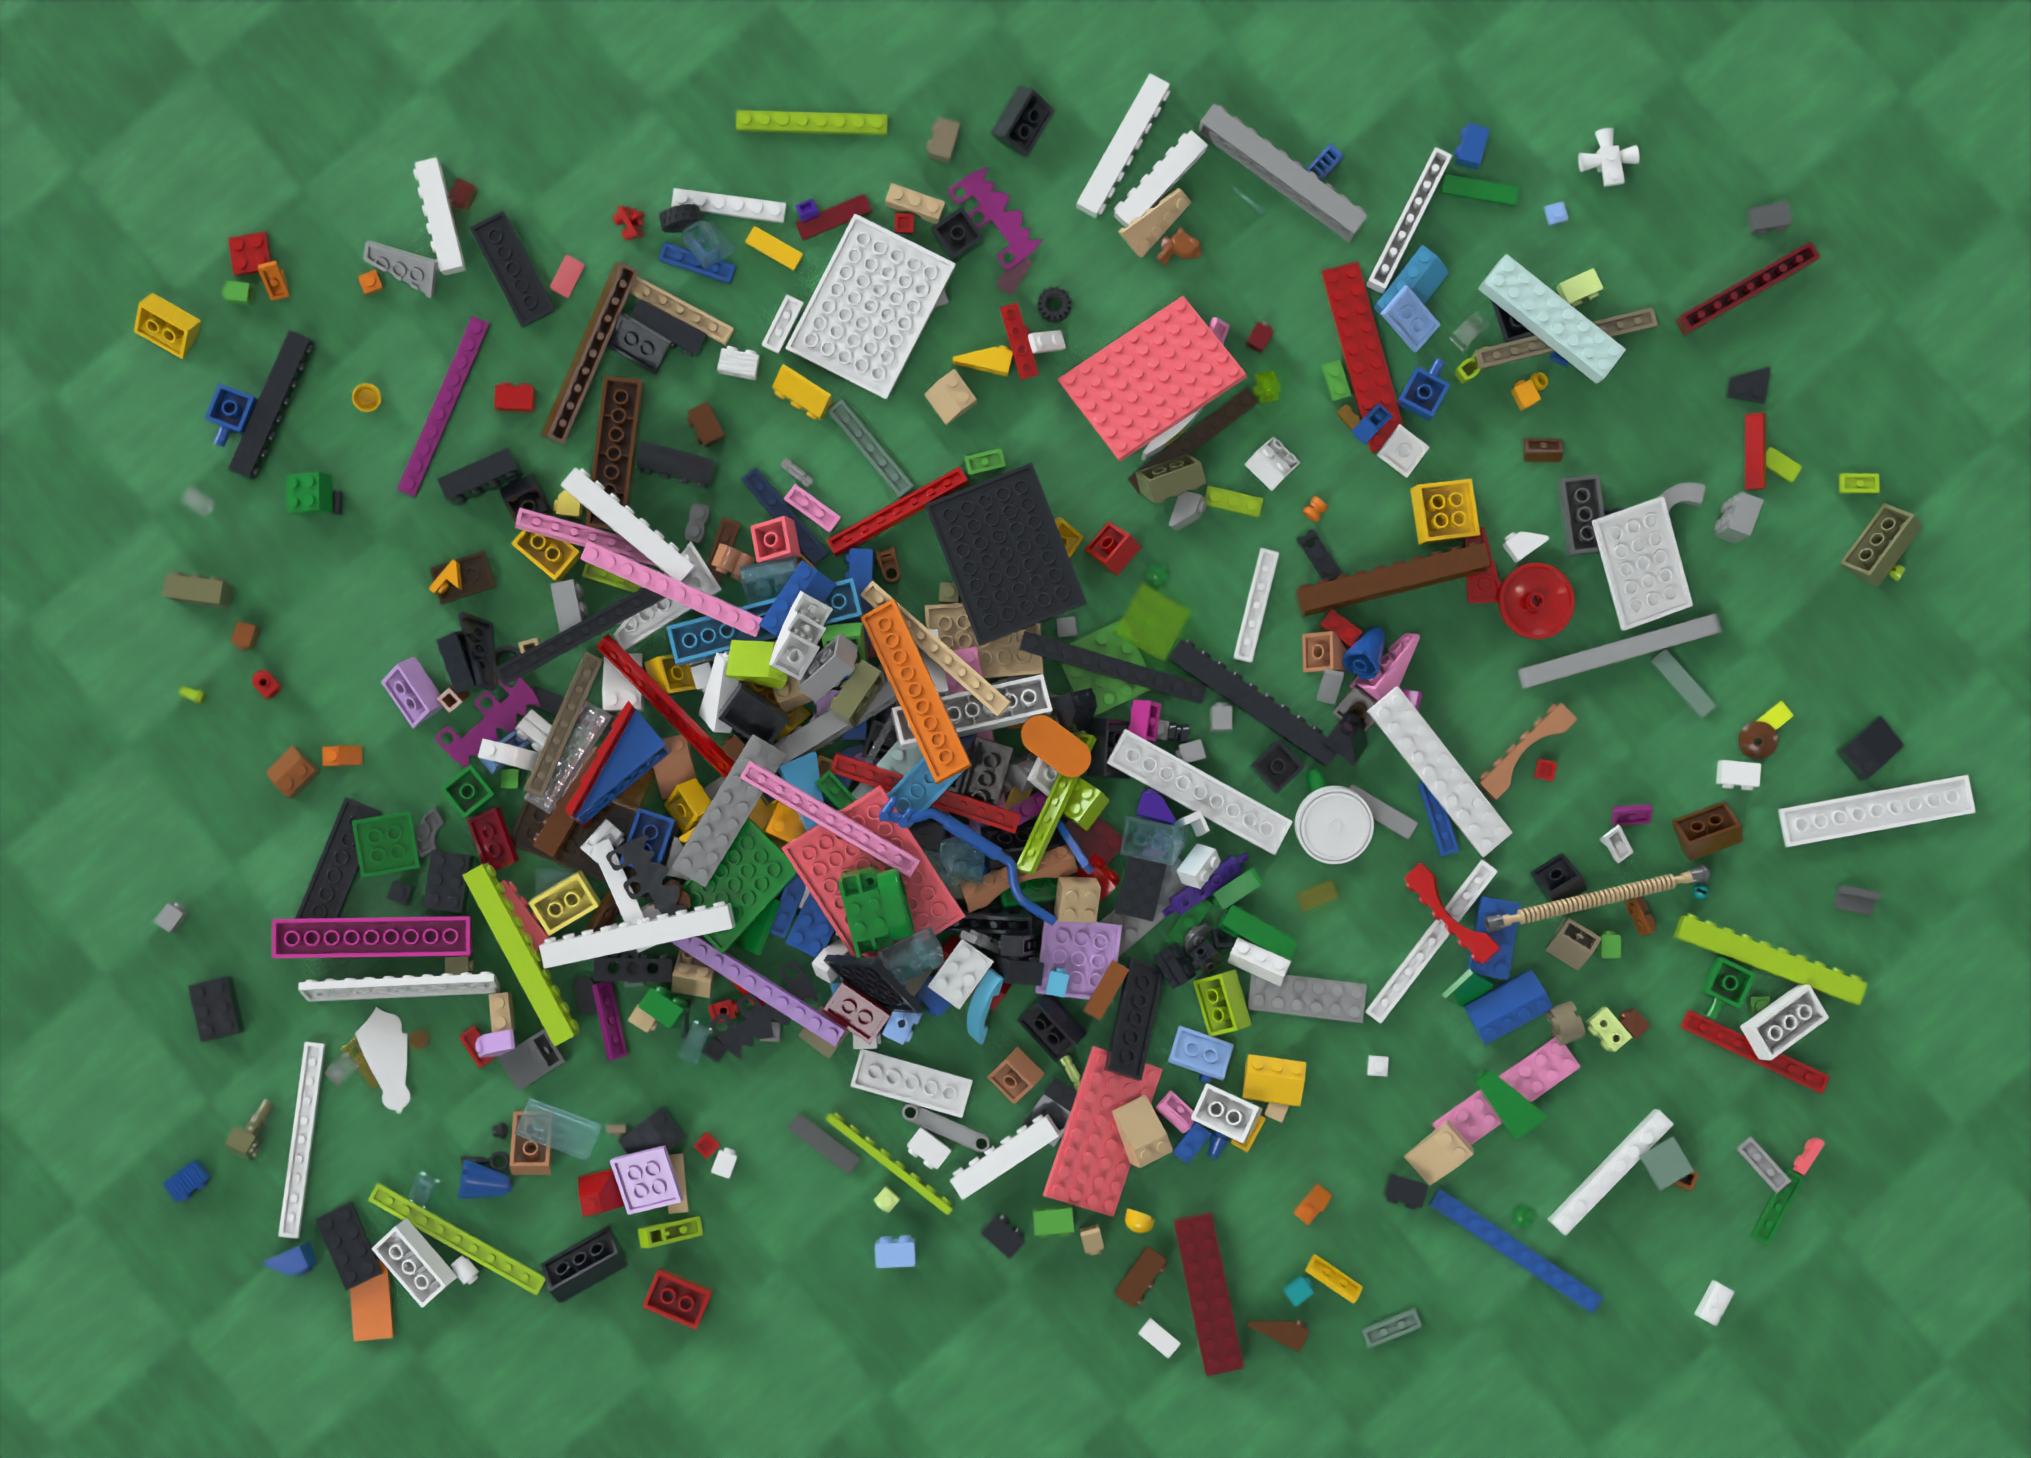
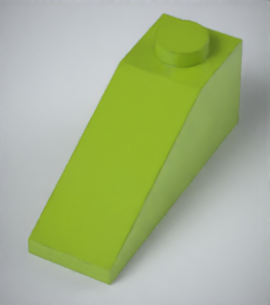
M700 1216L639 1228L638 1234L641 1248H652L701 1236L703 1231Z

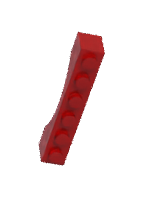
M1420 862L1404 877L1407 881L1405 883L1407 888L1411 892L1416 891L1420 895L1419 901L1425 907L1427 905L1433 910L1431 914L1438 921L1442 919L1446 924L1444 928L1451 935L1455 934L1459 938L1457 942L1464 949L1468 948L1472 952L1470 956L1477 964L1480 962L1487 964L1502 950L1489 934L1469 930L1459 924L1449 914L1439 895L1437 877L1424 863Z

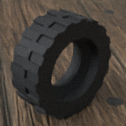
M695 204L674 206L662 211L658 215L661 229L665 233L691 230L703 223L700 208Z

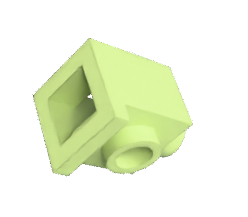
M886 1185L875 1197L874 1201L880 1209L888 1213L901 1198Z

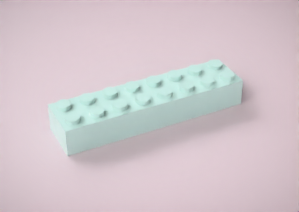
M1508 254L1499 260L1478 288V290L1596 384L1607 376L1626 350Z

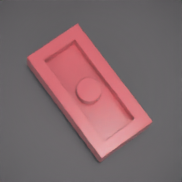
M1815 1137L1809 1139L1804 1146L1805 1151L1803 1154L1795 1159L1793 1163L1795 1166L1792 1170L1798 1174L1805 1175L1825 1142Z

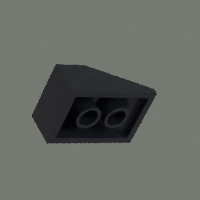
M1878 716L1835 752L1856 778L1862 781L1867 780L1882 768L1905 745L1884 719Z
M1053 1077L1022 1126L1026 1125L1029 1127L1033 1124L1032 1120L1041 1114L1043 1117L1048 1114L1061 1133L1059 1137L1049 1143L1054 1147L1064 1133L1077 1092Z
M663 1106L619 1139L618 1142L627 1154L666 1145L667 1151H669L688 1136L667 1107Z

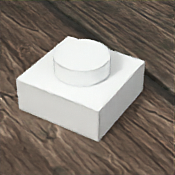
M1368 1055L1367 1075L1387 1076L1389 1057Z

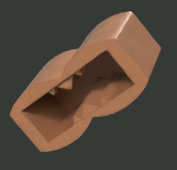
M720 543L711 565L716 567L715 571L725 575L729 573L731 574L730 578L741 581V579H748L755 558Z

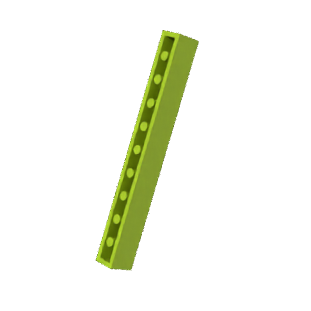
M488 863L482 864L462 876L555 1047L579 1034V1026L571 1018L568 1005L562 1001L559 988L551 981L549 970L544 968L540 953L535 951L532 945L533 940L528 933L526 934L523 929V921L519 916H516L512 901L507 899L504 886L495 877V869Z
M1688 913L1687 916H1680L1673 938L1799 985H1810L1815 991L1850 1004L1860 1005L1868 983L1862 982L1863 978L1851 974L1849 977L1843 975V970L1837 968L1827 969L1825 968L1826 964L1818 961L1811 963L1807 961V957L1796 954V957L1789 954V950L1780 947L1776 950L1771 948L1772 944L1760 940V943L1752 941L1753 937L1742 934L1739 936L1734 934L1735 930L1727 927L1723 929L1717 928L1716 923L1708 920L1705 923L1698 920L1699 917Z

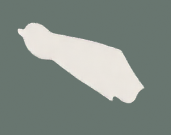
M376 1007L372 1015L355 1035L371 1071L383 1090V1104L388 1109L396 1110L400 1114L402 1108L410 1100V1092L405 1086L408 1035L407 1033H402V1024L398 1016L384 1012Z

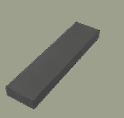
M800 1112L788 1127L790 1131L849 1175L861 1160L859 1156Z

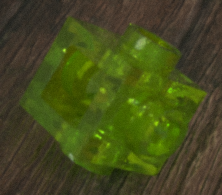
M1274 371L1255 374L1256 385H1253V392L1255 397L1258 396L1260 403H1270L1279 400L1278 392H1281L1280 381H1277Z

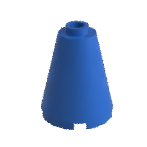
M1370 627L1344 654L1342 663L1350 674L1354 672L1361 679L1375 678L1380 669L1386 639L1385 632L1380 627Z
M465 1160L460 1179L458 1199L506 1196L507 1192L511 1193L513 1181H509L510 1176L470 1160Z

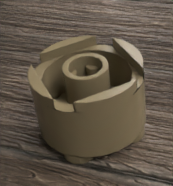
M1572 1001L1557 1005L1545 1013L1547 1020L1552 1025L1549 1027L1553 1038L1556 1037L1559 1046L1581 1039L1586 1035L1582 1019L1574 1012L1577 1011V1008Z

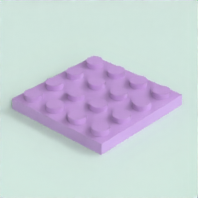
M1056 920L1055 924L1051 926L1044 921L1039 959L1040 962L1044 963L1042 984L1041 986H1036L1035 993L1045 994L1050 970L1054 971L1055 967L1066 969V973L1069 974L1065 997L1089 1000L1111 961L1118 962L1122 925L1101 922H1058Z

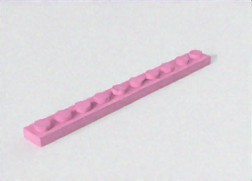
M587 541L580 559L749 635L758 636L761 629L759 624L763 618L596 543Z
M751 760L740 776L744 781L889 866L897 868L908 877H911L920 862L919 858Z

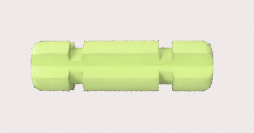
M1065 1055L1060 1061L1066 1067L1065 1070L1070 1080L1074 1082L1076 1091H1078L1081 1076L1075 1065L1072 1064L1070 1055Z

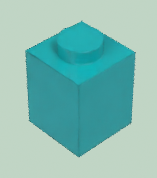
M1301 1275L1282 1288L1295 1307L1314 1294L1311 1290L1314 1287L1308 1277L1304 1279Z

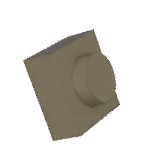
M628 1124L606 1125V1133H611V1136H623V1133L628 1132Z

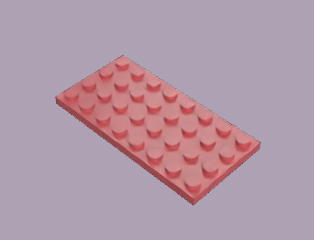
M1093 1046L1043 1195L1114 1217L1131 1164L1112 1111L1143 1095H1146L1149 1102L1152 1103L1163 1069L1145 1063L1142 1080L1136 1081L1104 1070L1108 1051Z

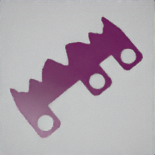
M988 167L970 173L950 187L948 193L957 204L964 202L972 195L976 198L980 205L969 212L968 215L972 219L974 213H983L984 221L979 224L974 222L978 229L991 220L994 222L1010 244V246L998 253L997 259L1005 269H1010L1032 254L1042 242V239L1029 240L1030 229H1020L1022 224L1021 210L1004 212L1010 196L1001 191H991L995 182L984 181V174L988 171ZM955 188H964L966 191L965 196L960 199L956 198L953 193ZM1007 252H1011L1015 257L1011 264L1004 263L1002 259L1003 255Z
M522 678L517 679V684L514 687L503 686L499 679V684L509 693V696L501 703L488 691L482 693L474 701V705L485 718L464 737L460 738L450 727L443 728L435 736L436 742L454 761L465 768L470 765L469 756H478L482 739L499 742L496 728L513 732L517 723L516 713L525 716L527 704L541 707L535 693ZM484 697H489L493 702L492 707L483 709L480 706V700ZM445 732L451 733L453 735L452 743L444 744L441 741V735Z

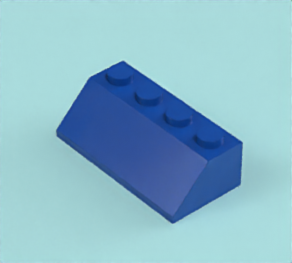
M802 560L759 626L778 638L787 615L800 591L825 603L837 584Z
M1531 969L1463 1005L1478 1038L1485 1045L1553 1008L1546 991Z

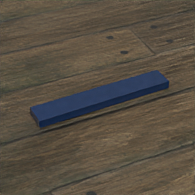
M756 467L741 478L774 519L786 516L795 521L799 548L814 566L829 555Z

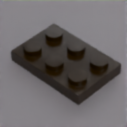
M483 550L456 559L455 561L460 564L462 591L449 582L448 589L443 594L440 593L438 597L440 604L444 605L496 588L486 552ZM450 562L429 568L433 582Z

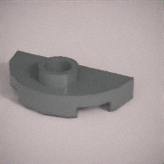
M1202 923L1201 926H1194L1184 938L1185 946L1184 948L1182 947L1187 957H1190L1189 953L1196 946L1202 944L1204 938L1213 927L1207 923Z

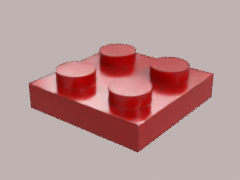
M266 232L228 238L233 275L235 277L259 273L258 265L272 262Z

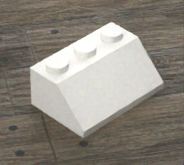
M1206 1083L1191 1119L1244 1144L1255 1128L1263 1108Z

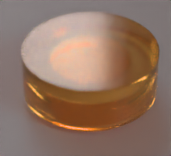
M416 1030L409 1036V1043L414 1049H423L427 1047L430 1041L428 1033L424 1030Z

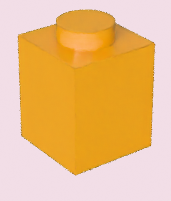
M1524 379L1518 381L1510 391L1521 411L1541 400L1531 379L1526 382Z

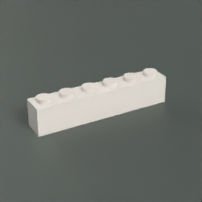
M1192 130L1188 134L1184 133L1178 139L1179 144L1175 148L1172 146L1166 152V157L1163 161L1159 160L1156 162L1151 174H1145L1140 180L1141 184L1138 188L1133 187L1127 194L1128 198L1124 203L1120 201L1114 208V218L1127 228L1131 225V221L1136 218L1139 219L1146 214L1145 211L1153 208L1207 151L1208 144Z
M437 157L415 162L416 169H413L416 181L419 180L420 187H418V193L420 198H423L425 204L422 205L424 216L428 217L429 223L426 224L429 235L432 234L433 241H431L433 253L436 252L437 270L441 271L444 276L466 271L441 162Z
M1042 1114L1032 1120V1125L1029 1127L1026 1125L1022 1126L1016 1131L1017 1135L1012 1138L1010 1135L1000 1141L1002 1145L996 1149L992 1146L984 1152L985 1156L981 1159L978 1156L968 1162L969 1167L964 1170L961 1167L954 1171L950 1182L962 1200L1059 1137L1061 1133L1048 1114L1044 1117Z

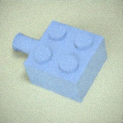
M893 1011L882 1035L902 1045L905 1041L909 1043L914 1033L911 1028L913 1024L917 1025L919 1023L922 1013Z

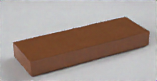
M1112 960L1083 1011L1101 1020L1129 969Z

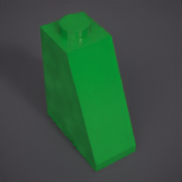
M1250 868L1213 892L1211 900L1216 908L1221 907L1224 910L1264 883L1255 869Z

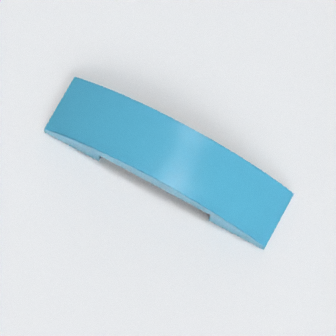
M989 969L979 982L971 999L967 1014L968 1034L980 1045L984 1043L988 1027L984 1023L992 998L999 995L1004 980L993 969Z

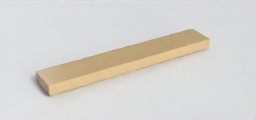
M636 276L629 292L630 295L706 333L708 337L719 343L727 345L735 330L733 327Z

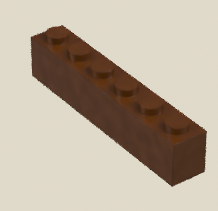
M591 745L590 749L586 748L582 755L583 761L580 765H576L572 772V775H574L572 780L566 782L562 789L564 792L560 799L557 798L552 808L554 810L552 814L547 815L542 824L544 827L541 833L538 831L533 838V846L554 859L557 858L577 823L567 814L566 806L580 787V780L597 757L598 748Z

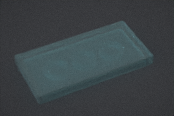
M529 1098L515 1130V1135L588 1161L601 1131L602 1124Z

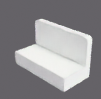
M1201 810L1175 821L1176 829L1191 824L1196 837L1210 831Z

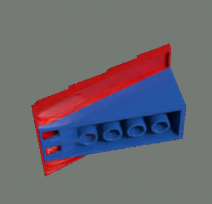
M629 700L612 723V730L598 749L597 757L580 780V787L566 806L567 814L585 829L592 817L672 752Z

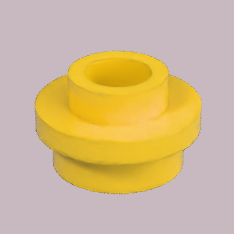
M1541 372L1531 375L1530 379L1536 390H1544L1548 385L1547 376Z

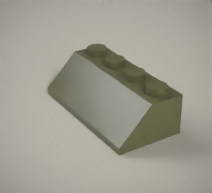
M1884 503L1840 564L1862 581L1879 587L1921 530L1922 525L1914 514Z

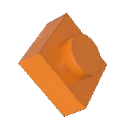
M376 270L358 276L365 295L384 289Z

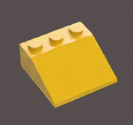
M1472 479L1420 484L1410 489L1419 545L1480 535Z

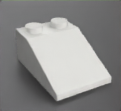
M643 653L629 654L643 668ZM604 656L603 711L621 712L628 700L637 711H644V696Z

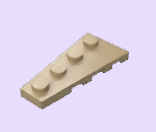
M1177 188L1160 200L1157 206L1149 208L1145 211L1146 214L1139 219H1134L1130 222L1131 225L1120 229L1118 232L1136 255L1142 258L1191 204V201L1181 189Z

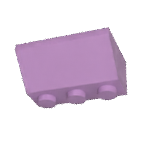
M415 656L398 663L381 681L412 728L419 726L443 707L436 699L441 694Z

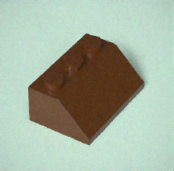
M1725 801L1671 820L1680 847L1689 861L1743 842L1742 825Z

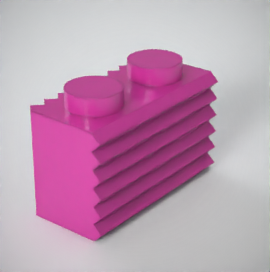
M1133 700L1128 731L1146 741L1155 742L1157 740V726L1159 725L1160 707L1162 705L1152 701Z

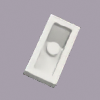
M1619 825L1600 838V841L1608 847L1613 859L1617 863H1620L1633 853Z

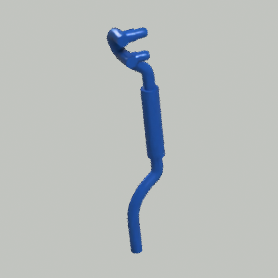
M892 796L888 803L879 811L878 815L881 821L888 820L898 823L901 828L907 827L909 823L921 822L932 818L941 823L942 828L994 861L997 859L1007 866L1009 886L1018 903L1051 926L1055 924L1057 917L1036 905L1024 895L1018 882L1017 865L1009 855L1002 852L1001 847L951 815L946 816L936 809H926L914 813L915 809L908 807L904 814L894 813L892 811L898 802V798Z

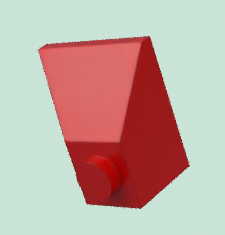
M613 1169L578 1177L579 1200L583 1217L625 1206Z

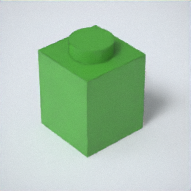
M226 280V286L222 290L224 299L230 304L252 306L254 287L250 283Z
M1603 931V935H1598L1602 938L1598 944V958H1621V935H1615V931Z

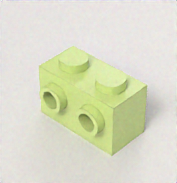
M1602 1007L1586 1021L1589 1025L1587 1029L1593 1036L1597 1035L1601 1039L1599 1043L1606 1051L1616 1052L1632 1038L1607 1007Z

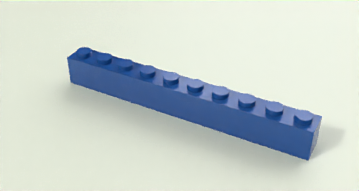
M850 548V553H846V565H849V572H846L845 579L854 578L856 581L863 613L866 614L872 611V605L860 594L873 580L874 551L873 549ZM857 619L847 623H859L862 622V620ZM864 627L868 650H870V638ZM846 675L843 679H849L850 676ZM868 720L856 726L855 729L853 728L843 734V740L867 741Z

